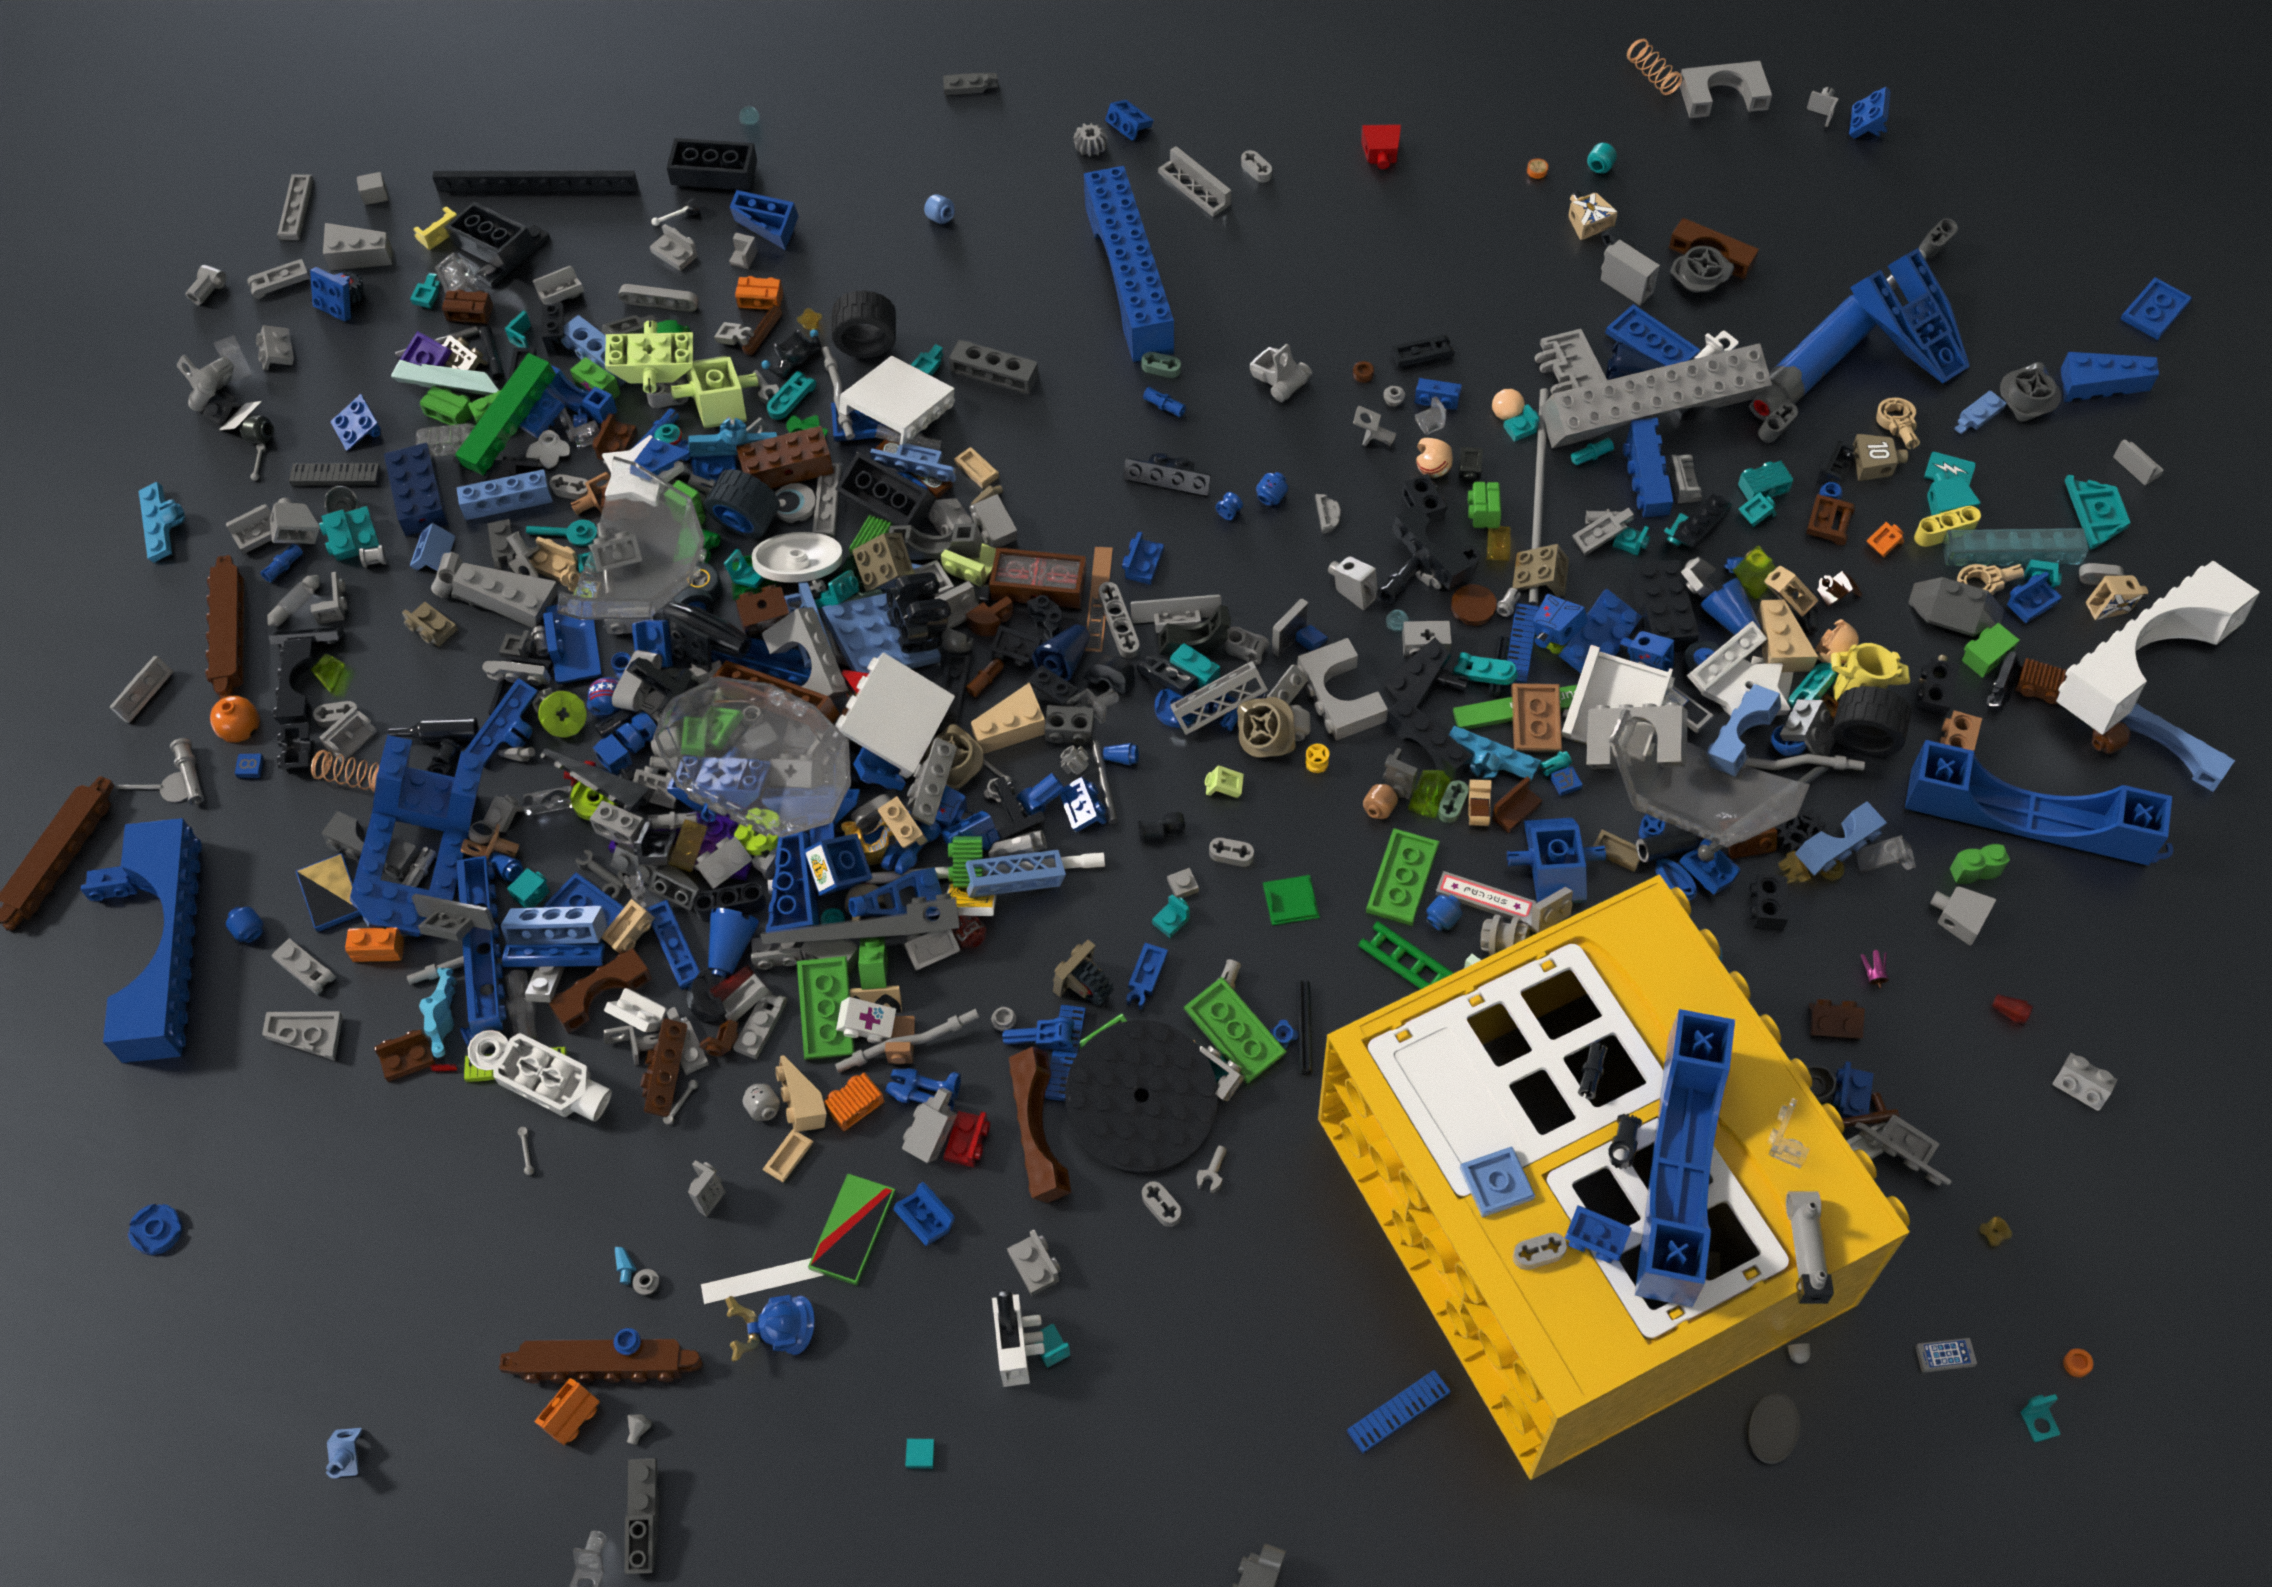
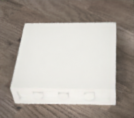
M891 356L840 395L839 412L847 415L856 409L901 433L900 444L904 445L909 440H912L921 430L926 429L931 422L938 419L946 410L952 408L955 402V388Z
M1591 645L1562 730V737L1587 745L1588 709H1596L1598 705H1607L1610 708H1619V705L1622 704L1642 707V704L1645 703L1666 706L1668 699H1664L1666 690L1671 691L1675 678L1671 677L1673 669L1669 668L1668 672L1599 652L1600 647ZM1636 722L1628 725L1622 730L1617 739L1616 754L1643 762L1645 755L1650 757L1654 743L1650 742L1652 734L1657 735L1655 727L1647 722Z
M882 653L878 658L873 657L867 669L870 672L867 677L863 676L856 687L859 689L856 696L852 695L846 704V708L849 710L845 716L842 714L836 722L835 727L838 729L834 736L838 737L842 734L901 769L899 774L907 779L916 770L955 696L887 654Z

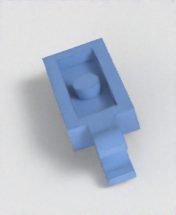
M1988 391L1961 412L1960 419L1958 420L1959 425L1954 429L1960 434H1963L1970 427L1977 430L2001 412L2007 403L1992 391Z

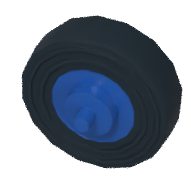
M693 587L680 592L674 599L676 602L701 608L711 614L714 610L711 595L702 588Z
M1704 640L1691 644L1685 651L1683 660L1688 674L1717 651L1720 646L1711 641Z

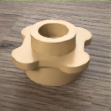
M569 565L560 575L562 585L568 587V590L571 592L576 591L577 585L580 581L584 580L583 574L576 570L575 565Z

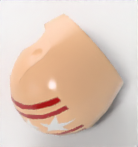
M1421 439L1417 448L1422 454L1416 458L1419 471L1423 475L1428 474L1432 479L1444 476L1452 467V448L1447 443L1438 439Z

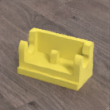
M448 207L443 208V211L446 212L444 217L432 223L424 231L419 227L413 229L416 232L415 238L428 250H431L449 237L445 226L457 214Z

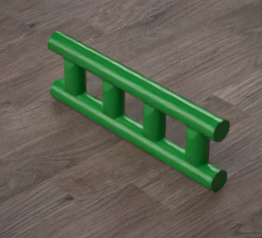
M1379 921L1373 926V930L1378 932V934L1372 941L1369 942L1363 938L1358 944L1361 949L1420 989L1454 974V972ZM1385 939L1398 946L1390 956L1378 948ZM1406 952L1418 960L1410 970L1398 962ZM1425 966L1438 973L1431 983L1418 976Z

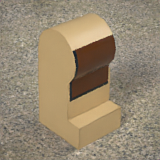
M1470 780L1468 787L1469 826H1489L1491 780Z

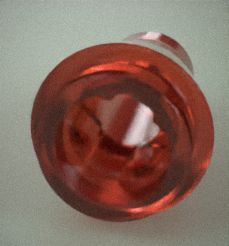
M1997 994L1992 1005L1993 1008L1999 1010L2017 1024L2019 1022L2026 1024L2033 1010V1006L2028 1004V1001Z

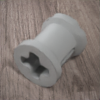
M379 545L378 548L366 550L361 548L359 550L360 560L364 568L372 564H387V554L384 545Z

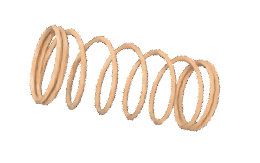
M1643 38L1635 41L1627 51V59L1631 63H1635L1636 68L1642 70V74L1648 76L1650 82L1655 83V87L1660 90L1662 95H1669L1677 90L1682 82V75L1678 71L1671 73L1672 65L1665 66V58L1658 60L1659 52L1652 53L1653 46L1649 45L1646 39ZM1640 42H1646V46L1639 52L1638 56L1631 59L1630 55L1633 48ZM1648 47H1651L1650 53L1644 59L1637 62L1646 53ZM1657 53L1658 57L1656 60L1644 68V64L1649 57ZM1664 60L1663 66L1657 72L1650 75L1656 63ZM1644 61L1642 68H1639L1637 63ZM1670 66L1671 70L1669 71V73L1664 78L1657 81L1659 74L1666 67ZM1651 67L1649 74H1645L1643 70ZM1657 74L1655 81H1652L1650 76ZM1677 76L1670 85L1664 87L1672 77ZM1678 77H1680L1678 83L1673 89H1671L1668 92H1663V89H1666L1673 85L1678 79ZM1664 80L1659 88L1656 83Z
M320 750L314 756L311 765V773L314 779L319 780L324 777L327 782L335 780L340 785L347 783L352 788L359 786L362 790L370 788L375 793L376 777L380 766L377 762L372 764L369 771V787L363 788L360 783L367 771V761L365 759L360 762L357 769L358 783L350 785L348 781L352 777L356 766L354 757L348 760L345 769L346 781L341 783L337 778L343 769L344 756L342 754L337 756L333 768L334 779L328 780L325 777L332 765V753ZM324 753L322 773L317 777L315 772L316 763L319 756ZM341 756L342 764L339 773L336 776V764L339 757ZM351 759H353V769L349 778L347 779L348 766ZM365 762L364 774L359 781L360 767ZM376 764L377 768L374 771L371 783V772L374 765Z

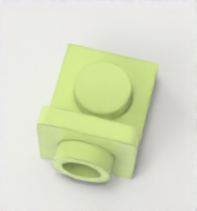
M1218 765L1206 776V795L1211 796L1214 792L1218 791L1238 798L1242 794L1244 774Z

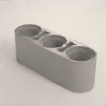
M641 650L634 652L612 696L614 707L631 711L640 710L651 686L626 670L629 664L638 657L649 660L655 668L660 670L662 666L660 654Z

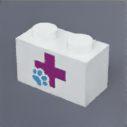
M849 997L841 1001L836 1030L844 1032L843 1035L846 1037L858 1038V1036L867 1038V1041L870 1043L879 1044L891 1038L896 1009Z

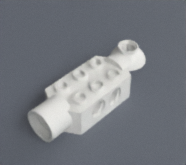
M482 1031L474 1036L468 1046V1057L471 1063L479 1069H494V1078L499 1085L563 1117L576 1112L596 1122L610 1101L612 1090L590 1080L591 1074L586 1065L521 1033L510 1038L508 1041L498 1031ZM487 1048H496L493 1055L484 1056Z

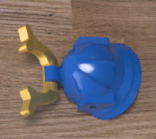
M786 1295L769 1298L768 1304L758 1317L752 1310L739 1305L733 1296L725 1299L729 1308L727 1316L737 1315L743 1317L748 1329L749 1340L747 1343H741L738 1340L730 1343L733 1350V1362L739 1360L743 1353L757 1348L761 1341L759 1337L765 1343L773 1345V1351H786L788 1354L793 1355L800 1354L808 1346L814 1330V1311L806 1297Z

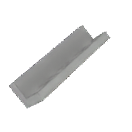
M1177 146L1170 150V161L1158 168L1160 175L1212 217L1231 205V189ZM1174 167L1178 170V173H1169L1167 170ZM1180 179L1190 180L1192 184H1182ZM1194 190L1204 191L1206 196L1196 195ZM1208 202H1217L1219 205L1212 208Z
M1251 661L1174 702L1170 706L1185 735L1237 708L1241 703L1252 700L1267 692L1268 689L1254 663ZM1256 677L1261 687L1252 692L1244 690L1246 683ZM1231 690L1239 692L1237 700L1232 703L1224 701L1226 693ZM1207 703H1218L1217 710L1212 714L1203 712ZM1188 713L1197 714L1196 722L1186 726L1182 717Z

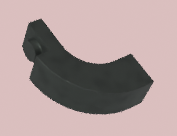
M1219 605L1209 619L1197 625L1180 626L1167 623L1158 634L1159 654L1171 656L1183 643L1200 654L1211 652L1222 646L1228 640L1227 630L1231 624L1228 606Z

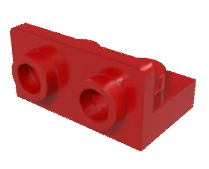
M961 1111L957 1112L944 1154V1161L974 1168L976 1159L980 1160L984 1146L981 1144L983 1136L987 1137L990 1130L991 1122L988 1121L986 1112L981 1111L980 1116Z

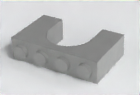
M1760 61L1681 70L1682 82L1679 87L1689 118L1710 115L1713 101L1709 89L1718 85H1726L1737 89L1744 97L1748 112L1768 110L1772 93Z
M813 607L796 609L762 633L770 654L787 652L799 643L807 649L811 658L812 670L808 681L802 687L827 695L832 701L849 691Z
M1349 638L1298 656L1297 663L1298 668L1308 680L1305 684L1307 695L1313 697L1317 713L1323 716L1328 733H1332L1336 741L1387 722L1388 708L1378 691L1356 700L1344 701L1330 695L1325 688L1326 682L1332 677L1357 668L1358 655Z
M1677 702L1666 703V706L1645 703L1642 704V707L1622 704L1619 705V708L1598 705L1596 709H1588L1586 765L1591 769H1616V744L1620 733L1630 724L1647 722L1655 727L1658 736L1657 763L1662 767H1687L1688 711Z

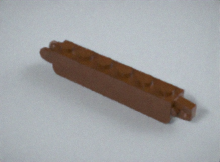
M231 555L217 557L216 565L210 567V576L207 577L210 594L207 595L209 613L206 614L209 631L206 632V639L209 644V650H206V659L209 663V668L206 669L205 674L207 681L211 682L214 686V691L220 700L227 696H233L234 688L240 687L244 683V578L241 576L238 567L234 565Z
M99 776L90 787L81 785L74 789L0 892V902L3 904L0 908V924L7 931H13L24 918L29 920L39 909L41 902L51 892L61 874L66 871L68 864L75 854L81 850L85 840L93 833L95 826L108 812L111 805L108 797L114 787L110 779Z
M641 1339L639 1349L631 1355L618 1353L614 1347V1340L525 1341L520 1345L519 1351L501 1354L499 1370L502 1373L519 1375L522 1380L532 1384L540 1383L541 1380L566 1383L567 1379L570 1378L578 1379L582 1383L594 1382V1379H604L606 1382L612 1383L620 1382L621 1379L646 1382L647 1378H658L662 1382H671L674 1378H682V1372L701 1370L703 1362L696 1350H683L675 1339Z

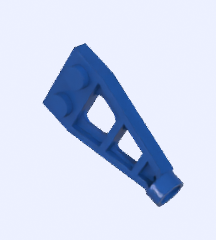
M935 867L913 871L863 896L850 898L848 902L850 914L853 917H881L907 913V907L901 903L899 891L908 886L914 888L916 897L926 896V900H935L936 895L942 894ZM889 893L894 908L880 909L877 897ZM929 907L926 910V914L929 918L939 917L940 911L936 907Z

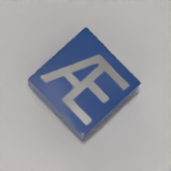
M1573 766L1553 772L1550 775V779L1560 796L1582 789V783Z

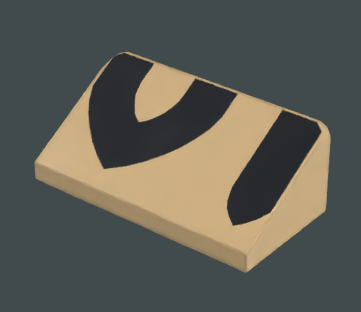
M898 985L876 989H850V997L895 1008L896 1013L902 1012V995Z

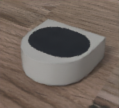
M480 820L470 826L468 836L476 843L485 844L490 841L494 828Z

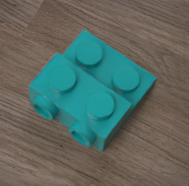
M367 506L344 512L342 509L321 516L323 522L319 523L323 536L327 535L329 542L325 543L329 555H334L337 561L360 555L359 550L361 548L366 550L378 548L380 545Z

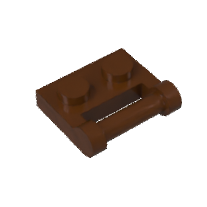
M1817 494L1806 534L1832 540L1837 545H1845L1848 538L1846 533L1850 518L1855 512V505ZM1836 510L1842 513L1838 531L1832 529Z

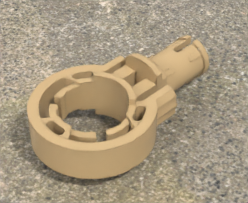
M1902 398L1883 400L1879 404L1876 414V420L1879 425L1890 430L1892 435L1896 434L1897 437H1901L1907 449H1911V446L1914 449L1920 444V440L1914 433L1917 427V423L1914 420L1916 415L1914 405ZM1894 410L1901 412L1903 410L1904 415L1890 416L1887 412Z
M1972 564L1964 567L1959 572L1957 581L1967 584V578H1981L1980 580L1987 585L1983 589L1988 590L1993 596L1996 591L2004 589V583L2024 578V571L2020 564L2000 569L1995 565L1987 567L1981 564Z

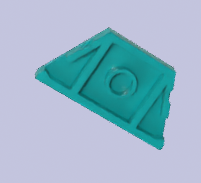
M2073 475L2066 476L2064 481L2090 550L2095 549L2129 527L2131 522L2117 487L2099 484L2092 480H2088L2085 483L2074 480Z

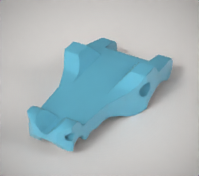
M452 968L437 969L440 980L436 990L430 997L422 999L419 1005L424 1015L425 1033L431 1037L432 1053L437 1058L445 1055L443 1039L454 1027L450 1004L452 996L456 993L452 986L457 984V981L451 975L454 973Z

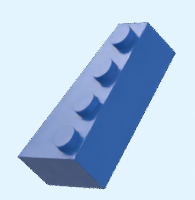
M1658 418L1631 420L1627 440L1623 444V454L1628 458V473L1632 474L1633 477L1632 488L1638 495L1637 507L1642 510L1643 518L1670 515L1673 505L1669 476L1665 475L1666 460L1665 456H1661L1662 439L1661 435H1656V428L1659 426Z

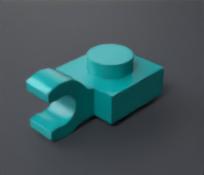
M429 273L424 284H417L410 298L413 305L432 308L439 294L438 288L441 284L440 281L436 280L437 274Z

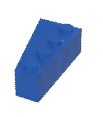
M2068 352L2061 367L2064 402L2080 397L2082 400L2091 399L2092 396L2096 395L2108 397L2112 396L2113 393L2119 392L2130 394L2151 391L2159 375L2157 357Z
M803 830L779 834L775 859L776 869L772 881L773 891L772 899L769 903L768 912L770 914L768 924L766 925V932L820 925L816 886L804 853V849L811 846L810 836Z

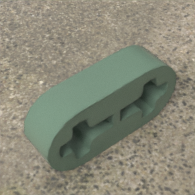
M1147 352L1142 356V369L1149 374L1175 378L1181 373V362L1176 357L1156 352Z
M1452 781L1444 793L1438 811V816L1444 823L1456 822L1461 814L1469 790L1463 781ZM1457 789L1461 790V793L1458 794L1457 799L1453 798L1454 792H1456ZM1452 805L1453 812H1451L1450 815L1446 814V811L1449 809V806Z

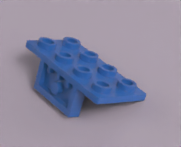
M591 599L547 606L546 613H543L548 652L553 662L556 683L559 685L602 676Z

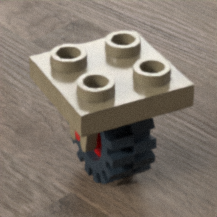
M1087 940L1083 945L1079 943L1070 954L1072 957L1067 962L1062 961L1054 971L1056 974L1053 979V992L1061 997L1071 988L1083 998L1086 997V1000L1091 1001L1092 1004L1101 1005L1113 992L1114 987L1109 982L1110 979L1105 977V973L1093 962L1095 945L1091 941Z

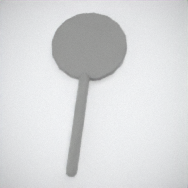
M181 772L167 776L161 785L116 786V789H160L163 799L170 803H179L188 799Z

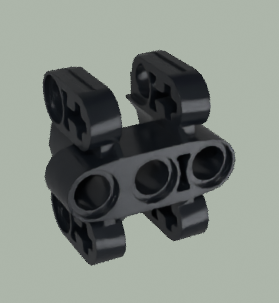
M927 572L900 577L895 583L896 587L887 589L886 599L890 609L887 612V617L891 626L897 627L899 631L898 644L903 653H916L934 650L942 644L941 634L946 630L948 617L951 614V608L947 601L940 598L934 599L936 594L939 593L940 587L935 573Z

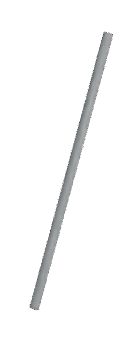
M1545 388L1540 390L1539 400L1540 421L1537 438L1532 549L1541 547L1547 431L1540 407L1548 400L1549 390ZM1539 586L1530 588L1529 605H1538Z

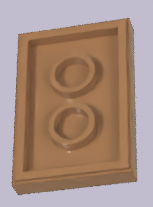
M1513 683L1511 688L1514 750L1532 753H1558L1562 751L1559 684Z

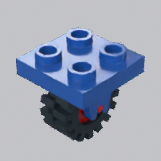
M318 267L311 269L313 307L345 322L351 319L350 301L356 303V300L360 301L363 298L362 277L358 273L353 274V271L346 272V270H342V272H339V270H336L335 273H328Z

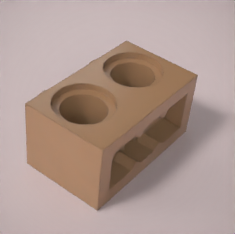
M1954 710L1951 718H1946L1942 731L1945 732V736L1940 738L1939 743L1974 751L1982 718Z

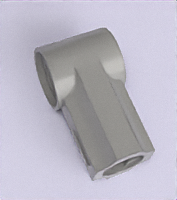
M202 265L197 272V280L185 293L186 297L194 304L200 306L215 288L221 289L224 286L226 273L208 265Z
M454 552L443 554L436 578L431 585L432 592L438 597H448L453 590L452 579L462 563V559Z

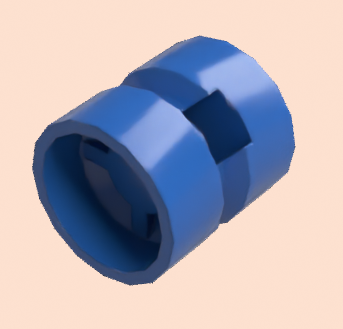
M644 711L634 716L631 724L625 723L616 730L617 736L632 754H636L644 748L645 742L651 743L654 734L659 732L657 725Z

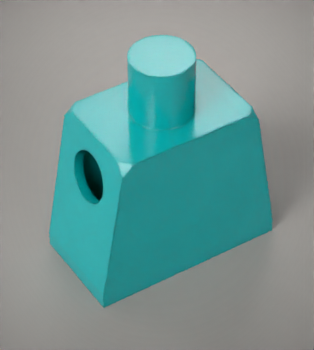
M1940 471L1933 476L1934 482L1927 493L1932 516L1965 506L1979 508L1980 501L1964 478L1955 477L1949 479L1945 471Z

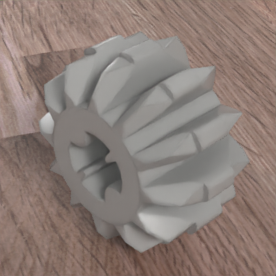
M1092 122L1090 125L1083 123L1082 127H1077V131L1074 133L1076 151H1080L1082 155L1088 154L1089 157L1092 154L1098 156L1099 152H1104L1108 143L1105 128H1101L1100 124L1094 126Z

